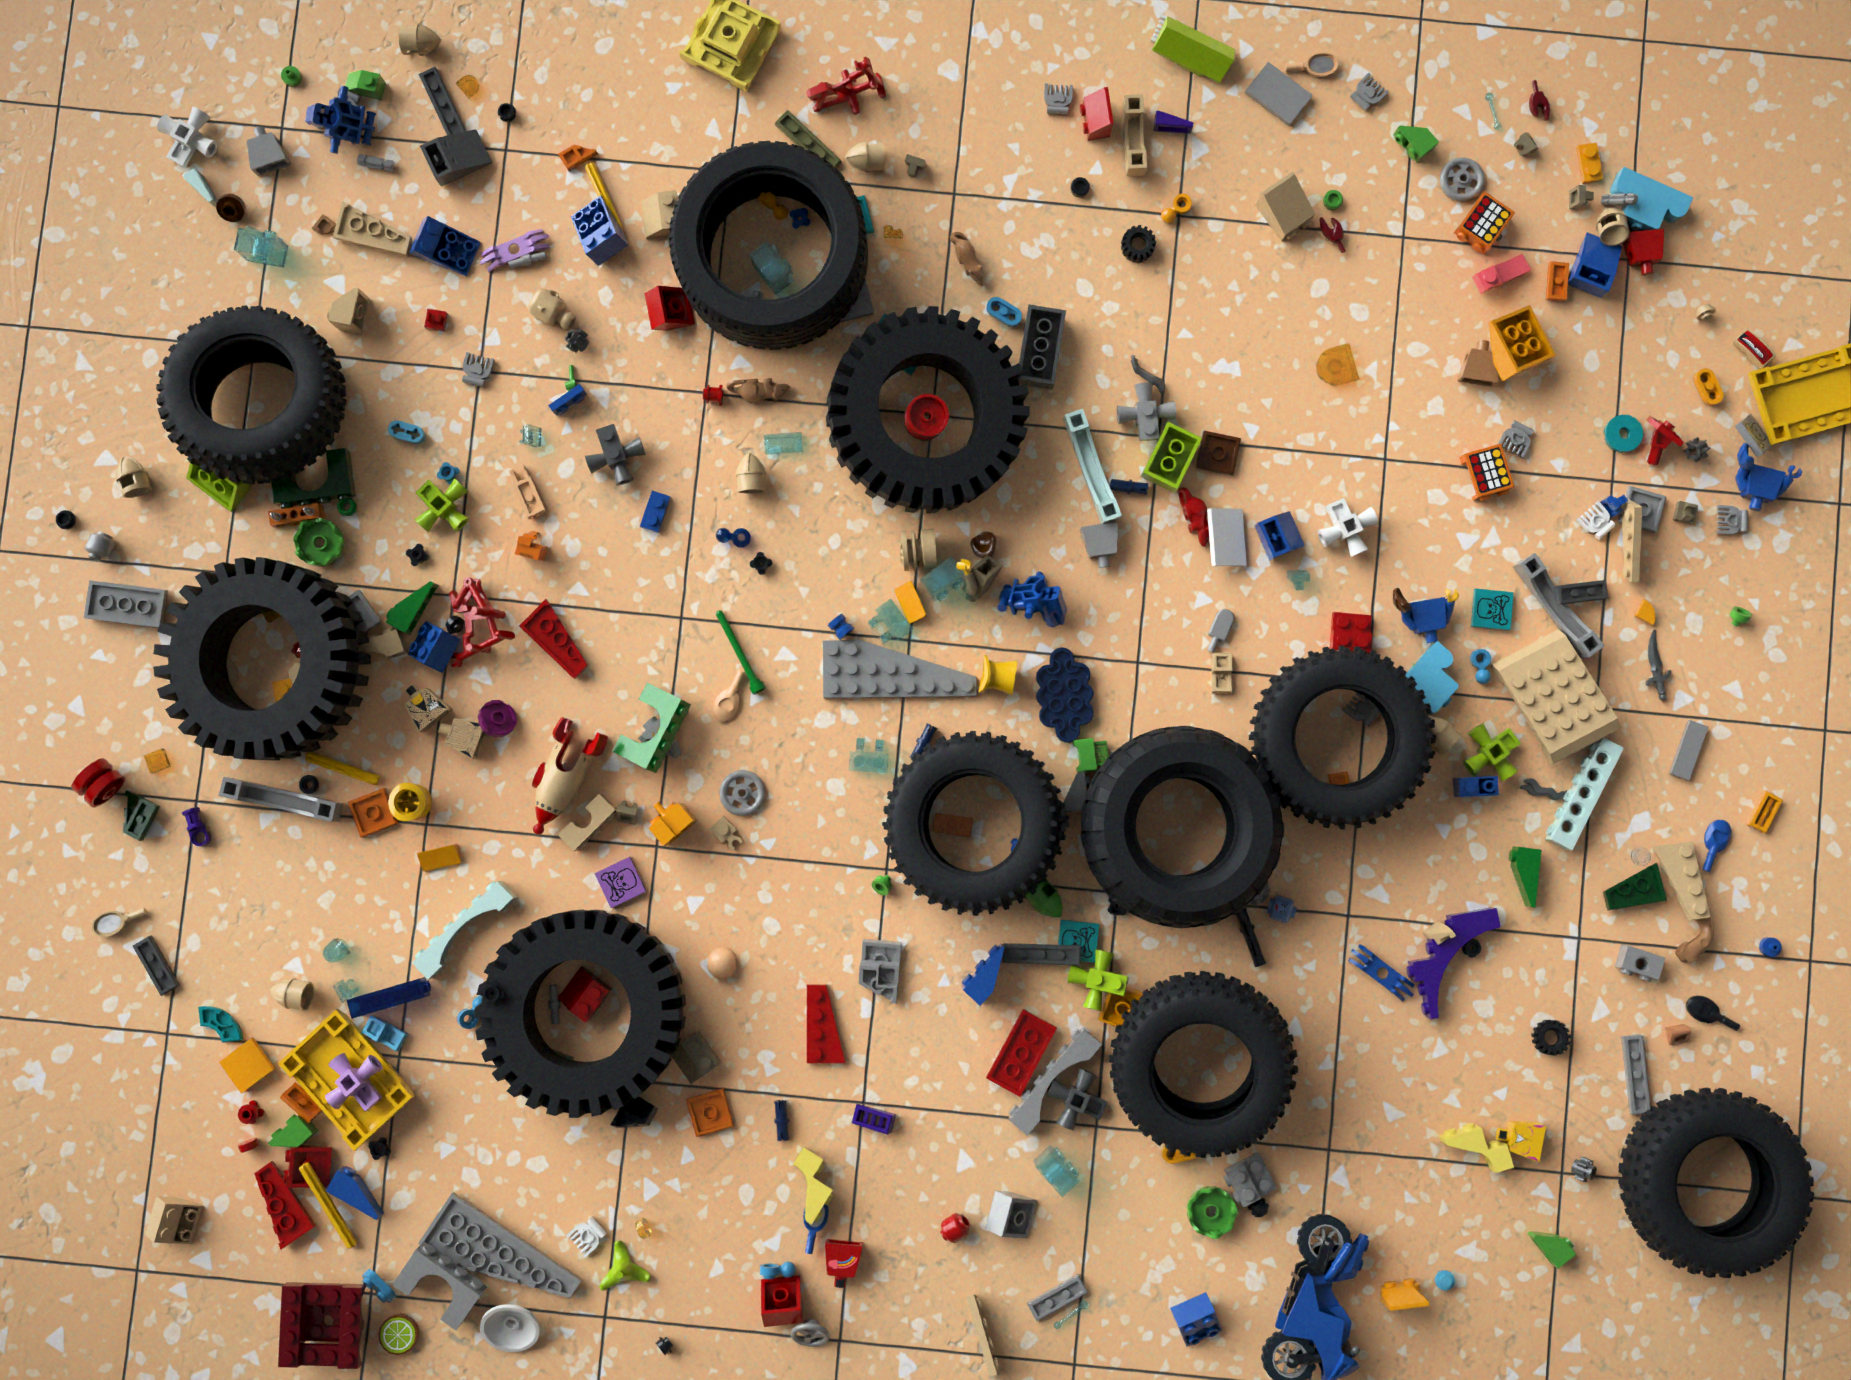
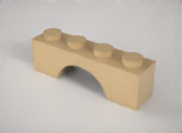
M1143 94L1124 95L1122 112L1126 176H1145L1147 153L1143 136L1144 97Z

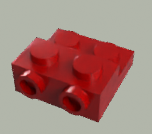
M1332 612L1329 649L1333 648L1334 651H1338L1339 646L1344 645V648H1350V651H1354V647L1357 646L1365 650L1366 654L1370 653L1372 615Z
M311 1145L290 1147V1150L285 1152V1162H289L288 1170H284L283 1182H287L288 1188H310L299 1170L301 1165L310 1163L324 1188H327L330 1178L332 1147H311Z

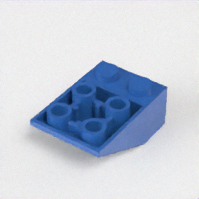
M601 195L571 216L585 254L598 266L628 246L622 229Z
M427 216L422 220L409 253L429 263L467 276L481 242Z
M1587 232L1569 274L1568 285L1602 298L1609 292L1615 278L1622 246L1604 245L1600 241V237Z
M995 944L988 952L990 956L985 961L982 959L975 966V973L973 975L969 973L962 981V990L980 1006L994 991L1004 952L1002 944L999 946Z

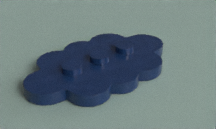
M1060 647L1051 653L1049 665L1042 666L1036 673V681L1040 686L1036 693V700L1042 706L1039 712L1040 722L1048 728H1055L1056 737L1060 741L1070 743L1080 735V726L1088 724L1093 718L1094 711L1089 702L1092 700L1094 692L1091 686L1087 684L1091 675L1089 668L1083 663L1075 662L1073 653L1069 649Z

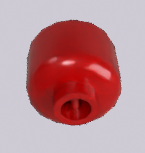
M954 1213L942 1221L940 1233L944 1240L957 1243L969 1234L970 1223L963 1214Z

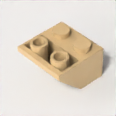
M156 1196L145 1235L154 1243L192 1244L203 1205L177 1197Z

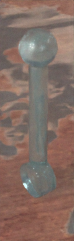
M1487 93L1485 99L1489 101L1495 122L1494 129L1499 130L1501 129V123L1498 122L1492 101L1493 94Z
M1081 1301L1078 1308L1062 1320L1056 1321L1054 1328L1060 1329L1064 1322L1080 1310L1087 1309V1301Z

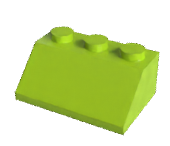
M190 463L186 478L230 512L236 508L251 488V484H245L242 480H240V483H234L228 477L222 480L214 474L215 472L208 474L200 469L201 464L196 466Z

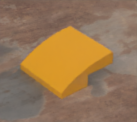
M254 1038L246 1041L219 1062L241 1094L275 1070V1067Z

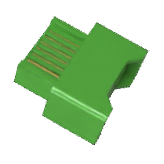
M1093 738L1073 740V746L1078 749L1079 765L1076 768L1077 773L1097 771V766H1101L1109 757L1107 741L1094 742Z

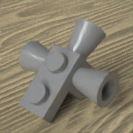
M1153 383L1135 384L1134 387L1139 402L1136 403L1135 407L1117 405V422L1122 424L1136 420V426H1138L1139 441L1158 440V418L1176 420L1175 401L1156 406V401H1151Z

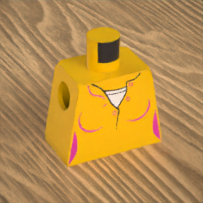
M1509 1121L1507 1129L1497 1128L1496 1139L1505 1141L1509 1151L1540 1162L1546 1125L1532 1121Z

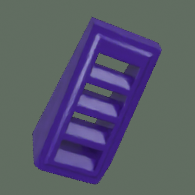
M1156 110L1154 116V131L1190 134L1194 122Z
M856 1104L852 1123L888 1135L892 1133L896 1114ZM863 1110L865 1111L863 1121H860L861 1113ZM872 1113L871 1122L868 1123L869 1114ZM877 1115L880 1116L878 1125L875 1124ZM885 1118H888L886 1127H883Z

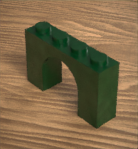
M346 448L326 451L328 477L326 482L316 490H301L296 482L294 472L291 473L292 477L290 478L286 476V479L283 480L278 478L277 482H272L271 480L274 504L281 507V509H285L297 504L304 506L318 501L321 504L330 503L333 499L340 501L356 496L350 451Z

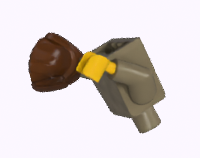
M982 532L970 541L975 555L983 558L980 562L972 567V569L971 561L961 559V562H957L956 565L958 570L965 572V583L962 589L967 593L965 598L970 602H975L976 599H979L989 590L1003 566L992 558L995 553L997 540L996 536L991 532Z

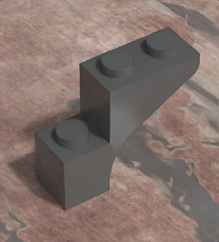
M1085 772L1076 774L1063 802L1065 803V808L1061 809V816H1064V819L1067 820V824H1062L1061 831L1063 832L1066 831V827H1069V816H1065V812L1082 811L1087 793L1086 787H1089V776H1085Z

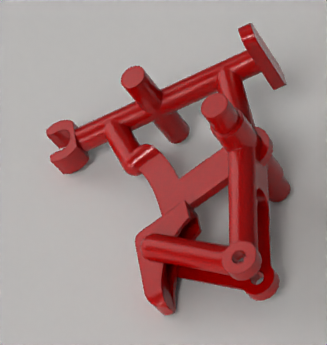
M863 57L864 60L862 62L855 60L856 71L850 74L847 69L841 71L843 81L838 84L832 85L827 82H820L817 86L809 88L806 91L807 97L811 101L817 100L813 106V111L819 112L824 108L849 101L853 114L857 115L860 113L856 94L870 88L871 90L877 89L879 97L885 98L886 91L881 75L873 72L870 59ZM866 74L867 82L857 86L853 85V82H857L856 79ZM827 96H838L837 99L824 103Z
M466 577L459 594L455 590L449 593L453 611L455 613H463L466 627L465 634L463 635L464 652L460 654L453 653L451 658H456V661L451 664V667L459 668L463 664V660L479 652L490 653L491 646L505 639L512 640L515 638L514 632L497 629L495 619H504L506 613L491 606L481 587L482 582L477 578ZM472 596L474 597L478 607H472L467 605ZM486 619L492 637L480 644H471L470 638L474 637L473 620Z

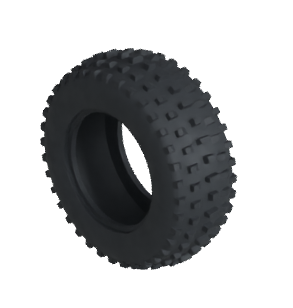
M246 305L235 307V310L233 307H229L227 312L223 310L220 311V314L218 311H215L212 317L210 315L205 318L202 317L199 319L201 323L190 325L187 327L189 331L186 334L183 333L177 337L178 343L170 346L168 349L171 352L169 357L165 356L163 359L164 370L159 371L158 377L161 379L159 381L160 384L156 386L157 391L161 393L158 394L156 400L157 405L161 406L158 408L160 418L166 420L162 422L163 428L171 433L167 437L172 443L179 445L176 449L181 455L188 456L187 460L192 465L199 466L201 464L200 469L208 474L215 472L214 474L222 480L228 477L234 483H240V480H242L245 484H255V481L258 484L270 483V480L277 482L278 478L280 480L286 479L285 476L290 478L293 472L296 475L300 471H304V466L308 465L310 467L317 462L316 457L318 455L322 457L327 451L325 447L332 445L335 440L334 433H339L340 422L345 417L342 411H345L347 400L343 398L346 397V386L342 383H345L346 379L342 372L338 371L342 366L339 361L333 358L336 356L333 348H329L326 345V339L317 334L313 327L308 324L304 326L303 321L296 316L291 319V316L284 311H280L278 314L277 309L266 307L263 310L262 306H251L249 309ZM253 363H272L283 366L294 373L295 387L292 398L283 412L272 421L249 429L229 428L213 421L212 400L220 383L238 368Z
M1340 645L1338 651H1334L1333 648L1329 649V647H1323V653L1309 651L1307 652V658L1304 659L1302 657L1300 659L1296 657L1292 659L1294 665L1282 666L1280 670L1283 673L1280 676L1271 677L1269 682L1272 685L1268 689L1261 690L1260 694L1264 697L1261 702H1257L1254 705L1253 709L1258 710L1256 717L1253 716L1252 720H1250V724H1254V731H1251L1249 735V740H1254V746L1251 747L1252 751H1250V754L1256 755L1258 764H1262L1270 775L1269 780L1274 787L1273 790H1276L1279 794L1282 808L1285 809L1289 806L1291 811L1294 812L1293 815L1299 818L1302 814L1304 818L1308 819V823L1313 824L1317 820L1323 824L1324 828H1329L1330 823L1338 825L1340 829H1345V824L1354 825L1355 828H1362L1361 823L1367 821L1374 825L1377 823L1375 818L1381 816L1389 818L1392 816L1390 812L1394 808L1398 810L1403 809L1404 805L1402 803L1406 801V798L1411 800L1416 795L1414 793L1416 786L1421 787L1425 783L1422 780L1423 774L1429 773L1432 766L1429 765L1430 762L1428 761L1429 758L1433 759L1435 751H1432L1431 743H1436V735L1431 732V728H1435V719L1429 718L1428 715L1432 712L1430 703L1424 704L1425 692L1423 689L1417 691L1415 679L1413 676L1409 678L1405 676L1407 672L1404 670V667L1400 665L1395 668L1391 658L1385 656L1382 660L1380 655L1376 654L1374 650L1366 654L1365 650H1362L1361 647L1355 646L1354 651H1350V648H1344V645ZM1335 689L1351 690L1368 698L1379 709L1387 729L1385 753L1377 767L1361 780L1343 785L1324 783L1314 777L1303 765L1295 742L1297 723L1304 709L1316 697Z
M970 731V733H966V736L961 737L960 733L956 732L955 735H951L949 740H946L945 736L940 737L939 740H936L937 744L934 746L927 743L922 748L924 751L922 754L918 752L913 754L910 758L912 760L910 765L905 763L902 765L900 771L903 774L900 777L895 776L892 783L895 785V788L892 792H887V799L890 800L888 806H884V814L888 816L886 822H882V826H884V830H888L887 837H884L886 845L891 847L888 857L891 860H896L897 866L894 869L896 872L904 874L906 877L903 881L904 884L908 886L912 884L916 888L914 893L917 896H927L929 898L927 903L930 905L935 903L942 904L941 910L947 911L955 908L958 909L957 914L959 915L971 910L973 916H979V913L983 912V910H988L989 915L994 914V911L998 910V907L1001 906L1004 911L1008 910L1013 901L1017 900L1020 904L1024 902L1023 899L1026 897V893L1030 892L1033 895L1037 892L1036 889L1038 888L1037 884L1041 880L1043 883L1047 881L1046 877L1048 875L1046 873L1048 869L1054 871L1056 868V862L1054 861L1056 854H1062L1059 843L1060 840L1066 839V835L1061 830L1062 824H1067V820L1064 819V816H1061V809L1065 808V803H1062L1057 797L1061 790L1060 788L1057 789V786H1053L1051 782L1055 777L1052 773L1049 774L1042 769L1045 765L1043 761L1039 762L1038 759L1034 760L1032 758L1034 755L1033 751L1021 750L1019 748L1021 743L1018 741L1016 743L1012 741L1011 743L1006 742L1007 736L1001 735V737L996 736V738H992L991 732L981 733V736H976V731ZM973 775L991 777L1004 784L1015 797L1021 813V832L1011 854L997 866L980 872L966 871L947 862L936 850L929 831L930 811L939 793L953 781Z
M1200 971V975H1196L1195 972H1184V977L1181 975L1169 976L1170 981L1167 979L1162 982L1158 981L1155 983V986L1150 988V991L1146 989L1142 992L1143 995L1139 998V1001L1134 999L1130 1012L1124 1011L1122 1014L1123 1024L1116 1025L1115 1032L1119 1034L1116 1039L1111 1041L1110 1047L1114 1049L1112 1055H1109V1062L1113 1063L1111 1064L1112 1070L1110 1071V1078H1114L1113 1091L1117 1093L1116 1096L1120 1100L1119 1104L1121 1108L1124 1107L1123 1111L1125 1114H1128V1119L1132 1120V1124L1135 1127L1139 1125L1138 1129L1143 1132L1144 1136L1148 1137L1151 1135L1152 1141L1157 1145L1161 1146L1164 1143L1166 1149H1169L1171 1152L1175 1153L1176 1149H1178L1180 1154L1189 1157L1191 1153H1195V1157L1206 1158V1154H1210V1157H1222L1223 1152L1225 1155L1237 1153V1148L1241 1151L1251 1147V1142L1253 1144L1258 1141L1257 1138L1262 1140L1264 1135L1269 1132L1268 1128L1273 1130L1278 1121L1277 1117L1282 1118L1285 1114L1284 1105H1289L1292 1101L1289 1091L1294 1090L1296 1087V1081L1292 1080V1076L1298 1073V1066L1293 1065L1294 1059L1297 1057V1050H1292L1293 1035H1288L1289 1031L1286 1028L1288 1023L1286 1020H1283L1281 1014H1278L1279 1009L1277 1006L1274 1007L1272 1002H1268V997L1260 991L1255 993L1254 986H1250L1246 982L1244 985H1241V980L1231 976L1230 979H1225V975L1216 972L1215 976H1211V973ZM1194 1024L1216 1025L1232 1032L1244 1043L1252 1058L1250 1070L1245 1081L1234 1093L1214 1102H1193L1177 1096L1161 1081L1154 1065V1060L1160 1046L1172 1033Z
M1710 1088L1699 1089V1093H1696L1690 1089L1684 1091V1096L1673 1094L1670 1095L1671 1100L1665 1099L1657 1102L1658 1107L1653 1106L1651 1111L1647 1110L1645 1112L1646 1116L1642 1115L1640 1117L1642 1122L1637 1121L1634 1124L1635 1126L1632 1127L1631 1131L1633 1134H1628V1139L1625 1141L1627 1147L1622 1148L1620 1158H1623V1163H1619L1618 1166L1619 1173L1622 1174V1178H1618V1184L1624 1192L1620 1194V1197L1624 1202V1206L1627 1207L1624 1209L1625 1213L1629 1215V1221L1632 1222L1631 1224L1634 1229H1638L1636 1231L1637 1234L1644 1241H1648L1647 1247L1660 1252L1658 1256L1663 1260H1673L1672 1265L1680 1269L1687 1266V1272L1700 1274L1703 1271V1275L1708 1278H1715L1716 1274H1719L1722 1278H1731V1274L1744 1277L1747 1276L1746 1271L1750 1274L1761 1271V1266L1766 1269L1775 1264L1774 1259L1776 1261L1781 1260V1256L1784 1257L1787 1254L1785 1250L1790 1252L1793 1249L1791 1244L1795 1245L1797 1243L1796 1239L1800 1240L1802 1237L1799 1233L1800 1231L1804 1232L1805 1227H1807L1809 1222L1805 1220L1806 1217H1810L1813 1209L1809 1205L1810 1202H1813L1814 1192L1811 1191V1186H1814V1178L1809 1175V1171L1812 1170L1810 1162L1804 1158L1807 1155L1806 1150L1802 1148L1800 1143H1797L1800 1141L1799 1137L1793 1134L1787 1122H1783L1784 1119L1774 1111L1770 1112L1771 1108L1762 1103L1757 1104L1758 1099L1754 1097L1742 1098V1093L1737 1091L1727 1094V1089L1724 1088L1714 1089V1092H1711ZM1731 1137L1743 1149L1749 1161L1752 1179L1750 1193L1740 1211L1729 1220L1713 1226H1696L1685 1215L1679 1202L1677 1192L1679 1170L1687 1155L1699 1144L1713 1138Z

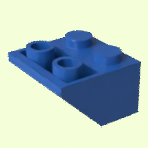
M1290 511L1275 515L1255 525L1269 561L1305 546Z
M425 621L420 627L415 641L410 645L408 655L424 665L443 673L461 639Z
M1206 1292L1170 1308L1186 1347L1196 1345L1201 1340L1207 1337H1214L1222 1331L1216 1312Z

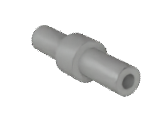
M545 251L533 255L526 254L522 258L509 261L508 264L510 269L523 265L527 267L533 265L534 262L547 259Z
M553 984L549 985L550 1000L548 1005L551 1010L552 1024H559V1008L561 1006L558 999L557 985Z

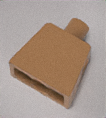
M1478 340L1477 349L1471 348L1466 352L1457 381L1493 387L1498 383V371L1494 366L1492 351H1488L1489 341Z

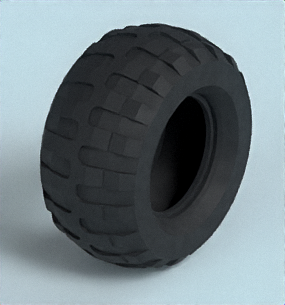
M1194 726L1165 727L1149 731L1131 739L1115 750L1101 765L1090 782L1083 802L1081 841L1092 874L1113 901L1132 915L1150 923L1173 928H1190L1212 925L1231 915L1237 914L1264 890L1273 870L1277 867L1281 855L1282 838H1284L1282 805L1278 792L1273 790L1274 787L1269 780L1270 775L1262 764H1258V761L1244 746L1213 730ZM1173 778L1192 780L1210 790L1220 802L1226 819L1225 840L1216 858L1203 869L1187 875H1172L1152 864L1143 853L1136 834V819L1142 801L1154 787Z

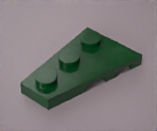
M1657 863L1603 891L1607 911L1667 900Z

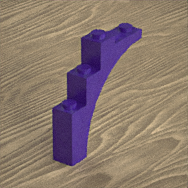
M1489 907L1446 915L1445 925L1453 930L1456 936L1453 938L1449 937L1441 944H1437L1434 938H1427L1428 943L1425 946L1430 957L1408 961V966L1406 967L1407 975L1412 981H1419L1420 983L1417 987L1419 995L1423 999L1421 1009L1423 1015H1426L1427 1018H1439V986L1443 973L1452 957L1472 938L1486 931L1501 927L1497 908Z

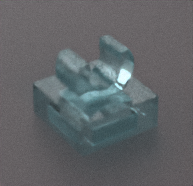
M529 424L523 425V429L520 430V433H523V438L519 442L532 447H541L542 428Z
M1307 570L1287 571V579L1293 582L1295 590H1303V582L1310 581V573Z
M343 979L333 985L341 1003L349 1000L359 990L358 988L354 990L349 989L348 985L354 981L353 979H349L346 982Z

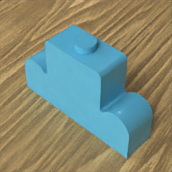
M1623 167L1616 174L1610 189L1611 195L1625 193L1626 195L1628 193L1638 195V202L1636 204L1623 205L1621 210L1627 216L1628 226L1634 231L1657 230L1660 228L1663 219L1669 223L1678 221L1687 213L1693 197L1626 167Z
M1438 641L1434 642L1405 675L1407 678L1413 676L1417 683L1415 686L1417 691L1423 689L1425 692L1424 704L1430 703L1432 711L1429 715L1436 713L1441 706L1446 707L1452 700L1450 696L1459 687L1458 683L1443 671V669L1448 668L1452 664L1453 655Z

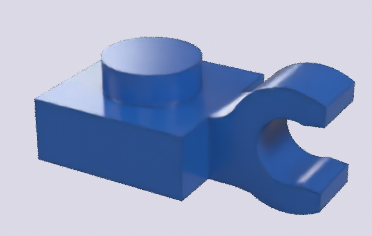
M1611 495L1600 501V503L1608 511L1611 518L1623 511L1621 505L1626 503L1628 499L1625 495L1619 498Z

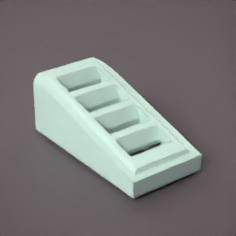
M195 168L182 175L184 179L209 203L216 207L218 200L204 176Z

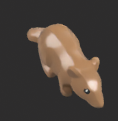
M952 233L950 240L956 245L957 259L960 264L965 266L966 275H970L978 285L983 286L982 265L977 261L974 247L963 233Z
M765 378L764 383L758 382V379L732 380L727 382V389L730 392L740 394L745 401L750 403H757L769 398L777 401L790 388L788 384L772 385V378Z

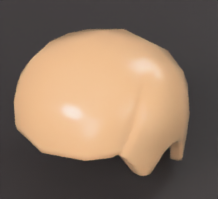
M720 947L714 949L708 957V971L715 978H729L736 969V955L729 948Z

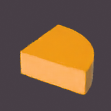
M1644 599L1634 617L1649 625H1654L1656 618L1655 610L1651 603Z

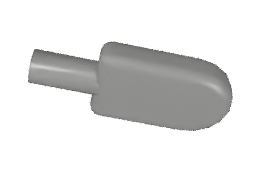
M1222 609L1216 614L1208 632L1212 640L1207 651L1214 653L1219 641H1226L1235 619L1234 614L1230 610Z

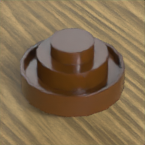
M230 193L224 194L219 198L216 203V210L224 220L238 222L245 215L246 206L240 197Z

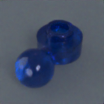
M720 528L716 532V539L721 543L732 540L736 547L744 548L750 543L751 535L743 528L736 529L733 533H730L727 528ZM738 535H744L745 540L739 541Z

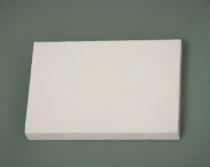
M1207 509L1211 565L1246 566L1242 509Z

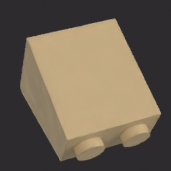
M1293 171L1263 191L1255 204L1281 241L1285 238L1289 240L1298 233L1297 230L1301 227L1303 229L1307 228L1313 223L1312 219L1315 216V212Z

